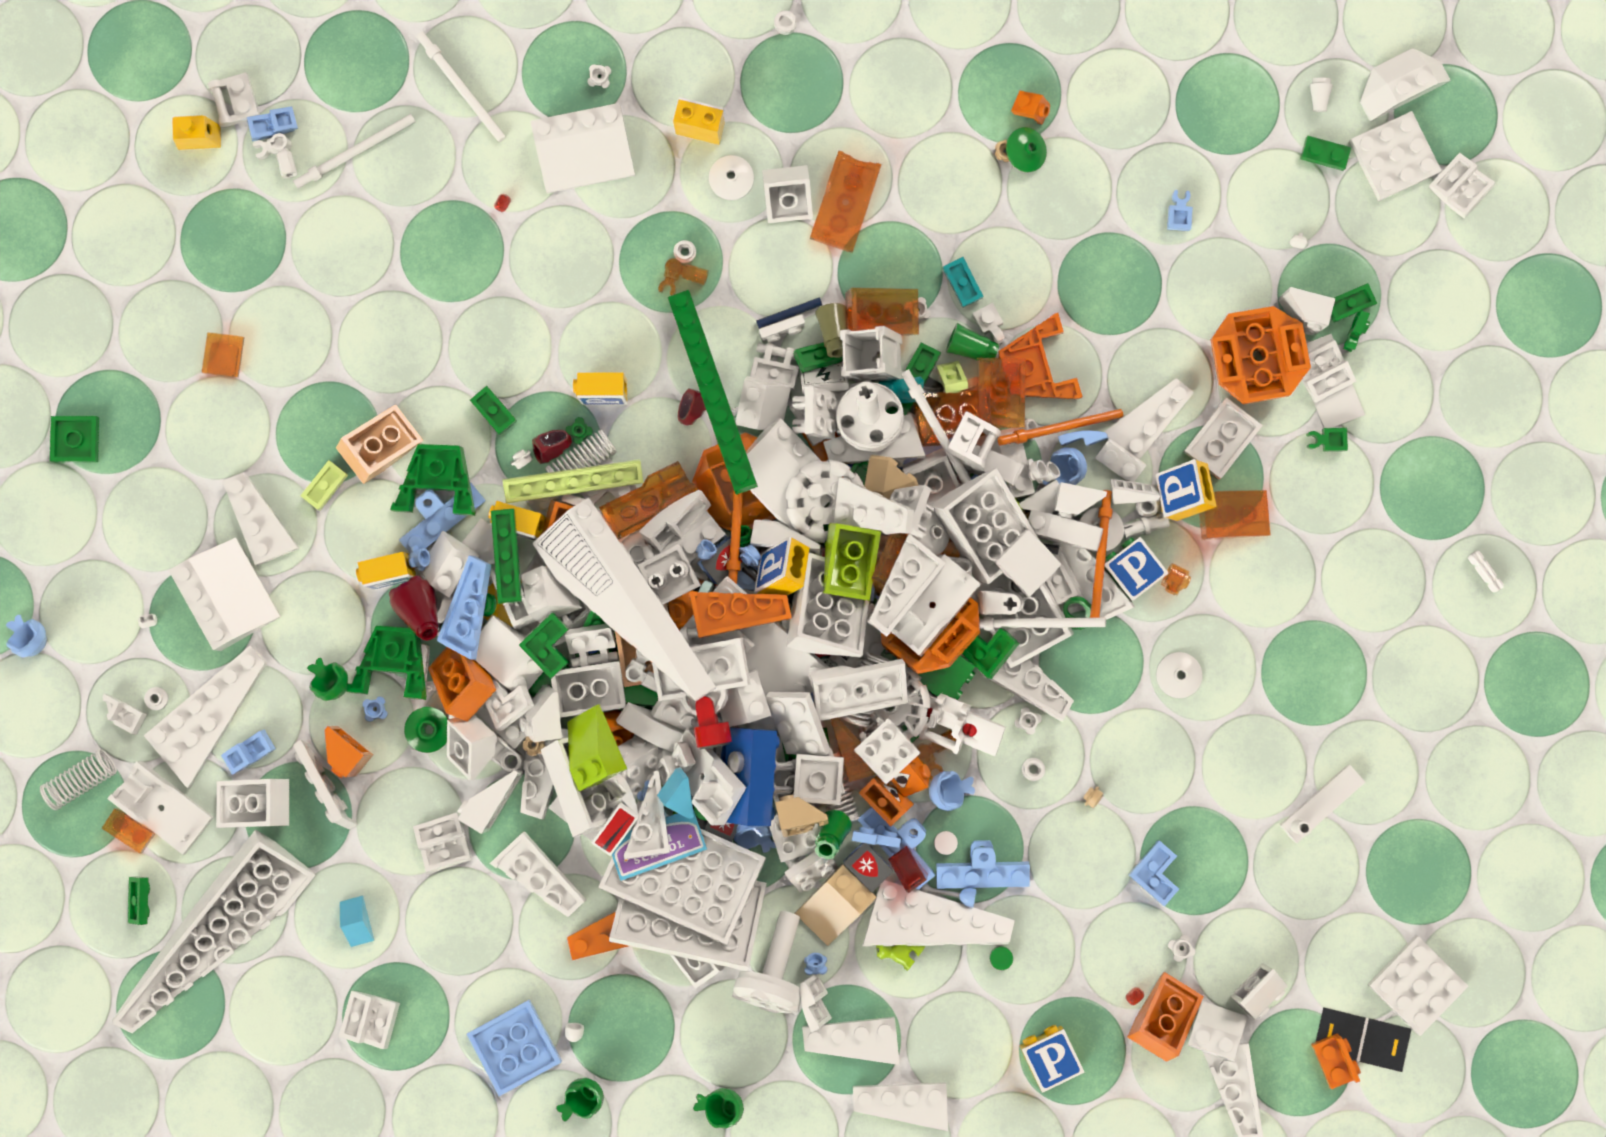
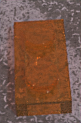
M118 808L112 811L101 828L138 853L144 852L155 835L153 831Z

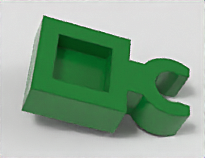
M1361 310L1355 315L1347 334L1348 338L1343 346L1344 350L1352 352V350L1356 349L1360 335L1365 334L1369 328L1370 321L1367 320L1370 313Z
M1323 428L1322 435L1316 431H1310L1306 434L1307 437L1312 436L1316 440L1315 444L1307 445L1308 449H1315L1323 445V452H1342L1348 450L1347 428Z

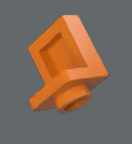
M1019 91L1011 111L1014 115L1033 118L1037 124L1043 125L1045 118L1050 112V103L1043 95Z

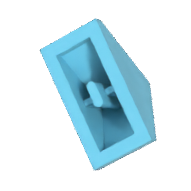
M681 767L675 769L657 796L665 807L688 819H692L694 814L689 779Z
M363 896L340 902V928L351 947L374 941Z

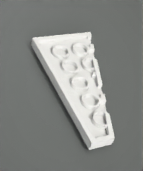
M249 646L144 735L187 788H191L198 772L202 770L211 751L215 749L231 723L232 717L237 709L241 707L245 696L250 688L254 686L267 665V662L253 646Z
M885 880L879 885L863 946L1008 945L1015 920Z

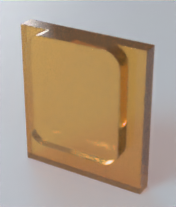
M207 332L202 373L239 378L245 337Z

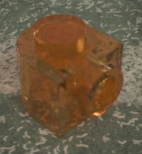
M1171 563L1167 569L1168 574L1163 577L1160 585L1166 587V592L1178 596L1179 591L1188 587L1191 577L1188 576V570Z

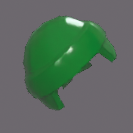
M318 658L315 664L307 667L310 672L316 675L309 685L310 690L316 697L324 701L335 700L347 691L348 673L343 666L336 662L324 665L322 658Z
M578 1078L569 1084L565 1091L564 1104L556 1106V1110L562 1113L561 1117L565 1122L573 1113L584 1119L592 1118L603 1105V1090L592 1079Z
M720 1088L707 1096L702 1094L696 1095L698 1102L694 1104V1111L705 1110L706 1118L714 1128H729L741 1120L744 1105L741 1097L735 1091L728 1088Z

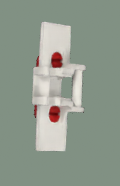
M911 687L907 688L910 691V693L915 691V689ZM941 693L937 698L930 696V708L927 709L926 715L929 718L919 735V739H926L953 750V753L958 755L964 743L996 756L1006 727L969 712L971 705ZM915 706V712L913 714L917 715L918 706ZM937 724L943 725L953 730L952 736L957 740L955 742L929 731V728H935Z

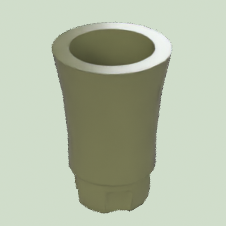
M840 303L823 305L815 311V315L820 325L827 354L829 357H843V340H840V330H847L846 306Z

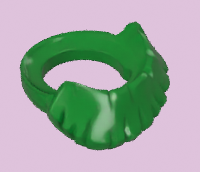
M1074 596L1067 599L1064 603L1063 613L1065 618H1076L1068 611V606L1072 603L1082 605L1086 612L1085 618H1090L1091 604L1085 598ZM1071 627V629L1082 630L1085 627Z

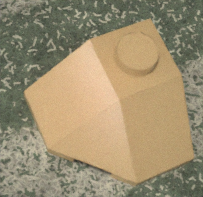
M870 456L864 486L866 489L877 492L890 500L895 489L919 485L917 479L912 474L908 473L906 475L897 468L898 463L891 457Z
M793 795L781 797L780 801L775 802L783 837L812 831L816 823H819V826L829 824L825 813L799 797L794 798Z

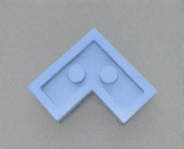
M862 826L859 827V830L853 831L852 841L900 848L901 838L897 837L896 832L884 830L883 834L874 833V828Z
M1158 840L1128 875L1165 907L1178 892L1179 888L1162 873L1177 855Z

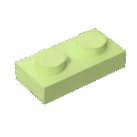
M959 361L937 365V372L946 393H959L964 389H968V382Z
M328 460L300 496L320 511L347 478L348 474Z

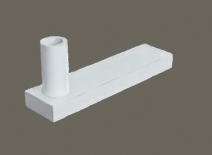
M1346 765L1280 824L1281 828L1295 843H1298L1360 788L1365 781L1351 765Z

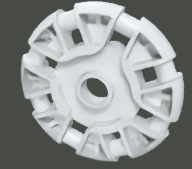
M828 459L825 462L820 460L810 462L799 469L800 473L793 477L788 485L785 498L788 500V508H786L788 518L795 529H799L803 536L812 541L824 543L827 540L828 531H824L823 524L834 523L839 477L843 476L855 484L864 486L858 474L849 470L850 467L845 463ZM822 471H827V478H821ZM806 479L811 482L807 489L802 484ZM827 494L831 502L828 507L824 508L820 504V498ZM802 498V507H797V499ZM807 516L813 520L809 526L804 522Z
M905 666L907 688L913 686L915 689L912 693L907 689L908 703L897 705L892 711H889L887 708L873 710V713L870 715L874 722L872 724L869 723L868 727H862L866 737L878 728L876 719L879 716L883 718V721L889 718L909 741L913 736L917 737L924 729L929 718L926 715L927 709L930 708V696L927 686L923 685L920 681L921 677L911 668ZM915 706H918L917 715L913 714L915 712ZM859 713V714H861V715H863V716L869 717V716H868L867 714H865V713ZM904 724L908 728L905 732L901 728Z

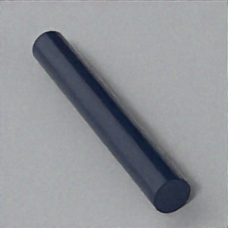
M820 297L756 320L758 328L761 329L823 305Z

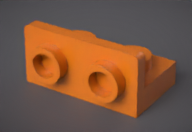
M1335 1034L1311 1044L1330 1089L1351 1081L1355 1083L1360 1082L1358 1074H1361L1357 1062L1351 1060L1349 1052H1352L1346 1038L1343 1039L1340 1035Z

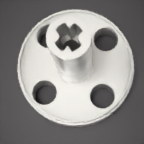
M862 382L844 394L837 408L836 420L838 430L848 444L860 450L879 452L893 443L899 436L904 423L902 404L892 390L881 384ZM889 407L898 408L895 414H889L886 410ZM847 420L854 422L850 428H844L842 424ZM878 434L883 439L880 442H873L871 437Z
M780 911L763 972L740 971L735 981L732 997L765 1011L797 1014L801 1002L800 988L782 979L800 916Z

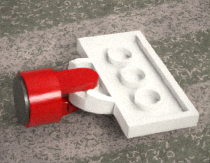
M743 638L690 647L716 687L715 690L697 701L683 691L652 662L659 701L681 697L685 709L697 716L699 727H694L697 748L701 750L729 745L732 741L729 721L718 723L717 713L726 705L728 689L751 685Z

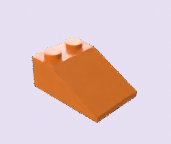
M446 647L428 667L445 712L468 722L496 690L491 676L485 668L476 660H470L449 647Z
M1163 972L1137 1014L1127 1037L1166 1062L1178 1057L1204 996L1166 972Z

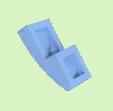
M292 106L270 110L269 114L247 117L252 141L272 138L277 133L286 134L298 129Z
M1091 430L1076 431L1058 436L1062 446L1084 439L1088 447L1109 439L1107 433Z
M264 729L244 742L238 743L221 756L233 775L265 757L276 748Z

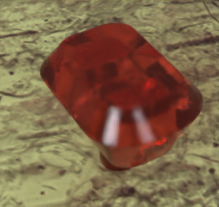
M500 194L494 203V208L500 212L506 211L511 198L506 194Z
M1134 987L1126 994V1000L1131 1005H1136L1144 998V992L1139 987Z

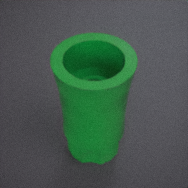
M956 323L947 344L946 353L964 356L992 365L997 355L999 344Z
M839 810L825 812L829 824L820 826L815 841L816 854L826 860L835 857L852 828L850 818Z

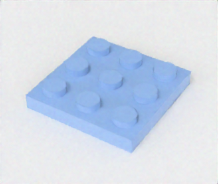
M530 999L467 1033L498 1096L507 1093L562 1062Z

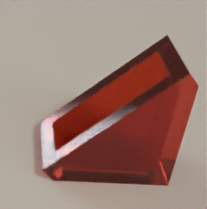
M907 846L888 859L907 893H910L927 880V872Z

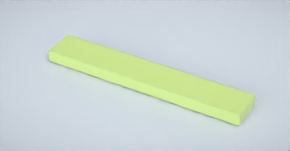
M638 459L502 479L505 501L506 503L641 484L643 483L641 461Z

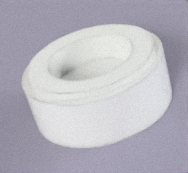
M781 11L775 16L774 26L778 33L789 35L795 31L797 20L792 12Z
M949 831L938 833L934 839L936 850L944 855L953 853L958 845L956 836Z

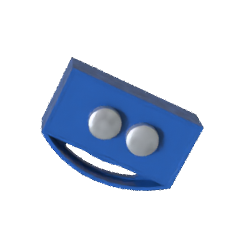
M730 728L732 741L729 745L722 746L720 759L745 785L746 789L726 823L744 826H771V821L775 817V810L772 807L773 797L775 794L793 793V791H783L793 790L792 786L775 785L774 773L777 770L793 771L795 769L793 767L779 766L795 767L794 763L777 762L775 759L776 749L780 743L777 731Z

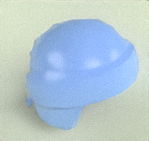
M1064 447L1052 454L1050 462H1053L1060 471V476L1055 479L1059 484L1063 482L1076 485L1085 478L1087 463L1084 455L1079 450ZM1043 480V484H1044V485H1047V484L1050 483V482H1046V481Z
M17 615L15 621H10L6 624L7 628L14 631V634L6 643V646L11 649L12 653L22 658L32 657L39 654L46 646V631L40 622L34 619L23 622L21 615Z
M954 771L940 772L933 777L930 783V799L939 809L945 811L960 808L963 804L964 794L974 795L975 789L971 786L974 779L973 777H968L961 781L959 775Z
M737 826L734 836V842L737 845L750 849L760 844L764 853L770 851V847L776 848L775 843L770 838L772 833L769 826Z

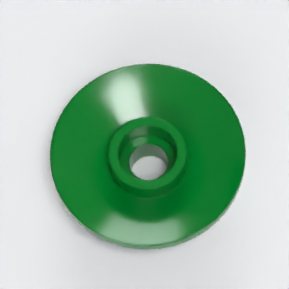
M1022 127L1014 130L1006 143V153L1009 161L1016 169L1022 172H1034L1041 168L1046 160L1047 149L1045 141L1032 128Z
M422 707L413 711L407 718L404 726V734L408 744L413 749L423 753H432L440 750L447 743V716L441 710L434 707ZM428 725L433 728L431 734H427L425 731Z

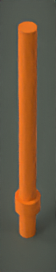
M1117 409L1030 430L1019 429L1015 430L1012 434L999 436L997 440L1000 446L1010 443H1025L1027 439L1122 418L1123 411L1122 409Z
M1103 490L1107 494L1102 499V505L1098 512V518H1100L1099 528H1103V533L1096 554L1090 618H1100L1108 528L1113 512L1111 508L1112 491Z
M734 491L730 557L727 560L726 570H728V577L737 584L738 571H740L741 567L739 547L743 493L736 495Z

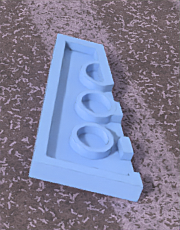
M471 555L468 556L437 641L470 660H476L491 564Z

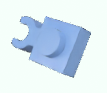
M1175 190L1172 194V201L1175 205L1168 207L1167 230L1190 231L1193 207L1186 206L1191 196L1190 191L1185 192V199H1179L1177 195L1178 190Z

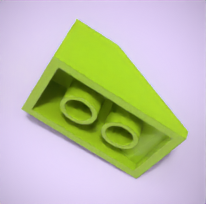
M829 523L825 546L823 593L870 601L881 531Z
M600 704L593 706L567 722L569 770L578 791L599 785L627 770V766Z

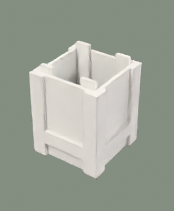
M885 326L862 331L840 330V340H843L842 377L856 383L871 379V382L903 379L901 375L903 373L901 371V334ZM880 354V358H877V362H875V358Z

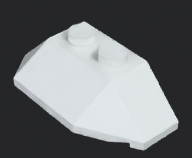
M1412 48L1372 68L1360 103L1369 120L1372 121L1451 80L1440 60Z

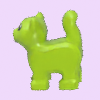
M876 945L877 957L879 959L891 958L896 963L901 964L906 971L915 962L910 958V952L914 951L919 956L925 946Z

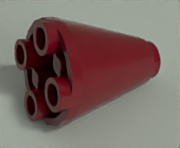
M413 576L409 581L391 589L389 596L393 611L422 640L427 641L435 638L438 634L436 593L429 582L423 580L421 576Z

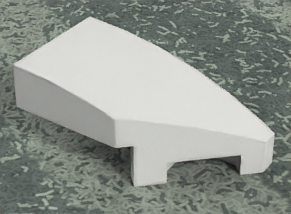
M104 694L103 701L106 702L109 712L107 714L108 720L113 721L116 726L127 732L137 735L147 714L125 702Z

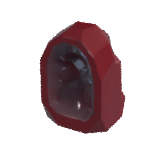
M688 388L683 394L678 409V421L686 426L693 425L704 414L706 407L700 391Z
M551 430L539 434L532 439L533 452L540 464H545L558 458L572 443L571 436L564 430Z

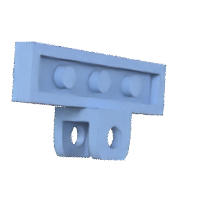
M470 482L474 507L476 509L486 500ZM426 490L416 498L415 502L417 509L425 519L403 535L399 541L409 553H411L413 545H417L419 549L427 548L438 539L442 531L447 532L467 515H455L452 513L454 496L444 503L433 490ZM425 499H430L432 501V504L425 505L423 501Z
M872 807L860 816L858 821L861 825L874 828V833L883 834L884 830L896 832L897 837L901 838L900 848L885 845L879 846L917 890L936 875L914 849L926 836V829L916 818L908 820L897 829L894 825L890 827ZM916 829L918 834L913 835L910 833V830Z
M975 840L972 842L970 847L971 863H936L937 889L1030 887L1029 861L996 862L995 852L990 840Z

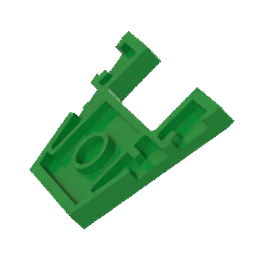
M418 444L406 470L408 471L403 485L399 486L400 492L395 503L392 502L390 510L393 512L413 513L415 491L417 489L455 491L453 514L475 516L476 512L463 447L458 445Z
M375 626L364 649L366 654L360 666H356V675L352 683H348L346 692L368 695L373 671L407 674L403 697L426 700L420 637L410 628Z

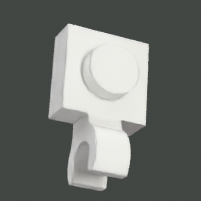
M993 303L972 314L982 334L989 332L994 342L998 344L1004 342L1005 336L999 326L1003 325V320Z

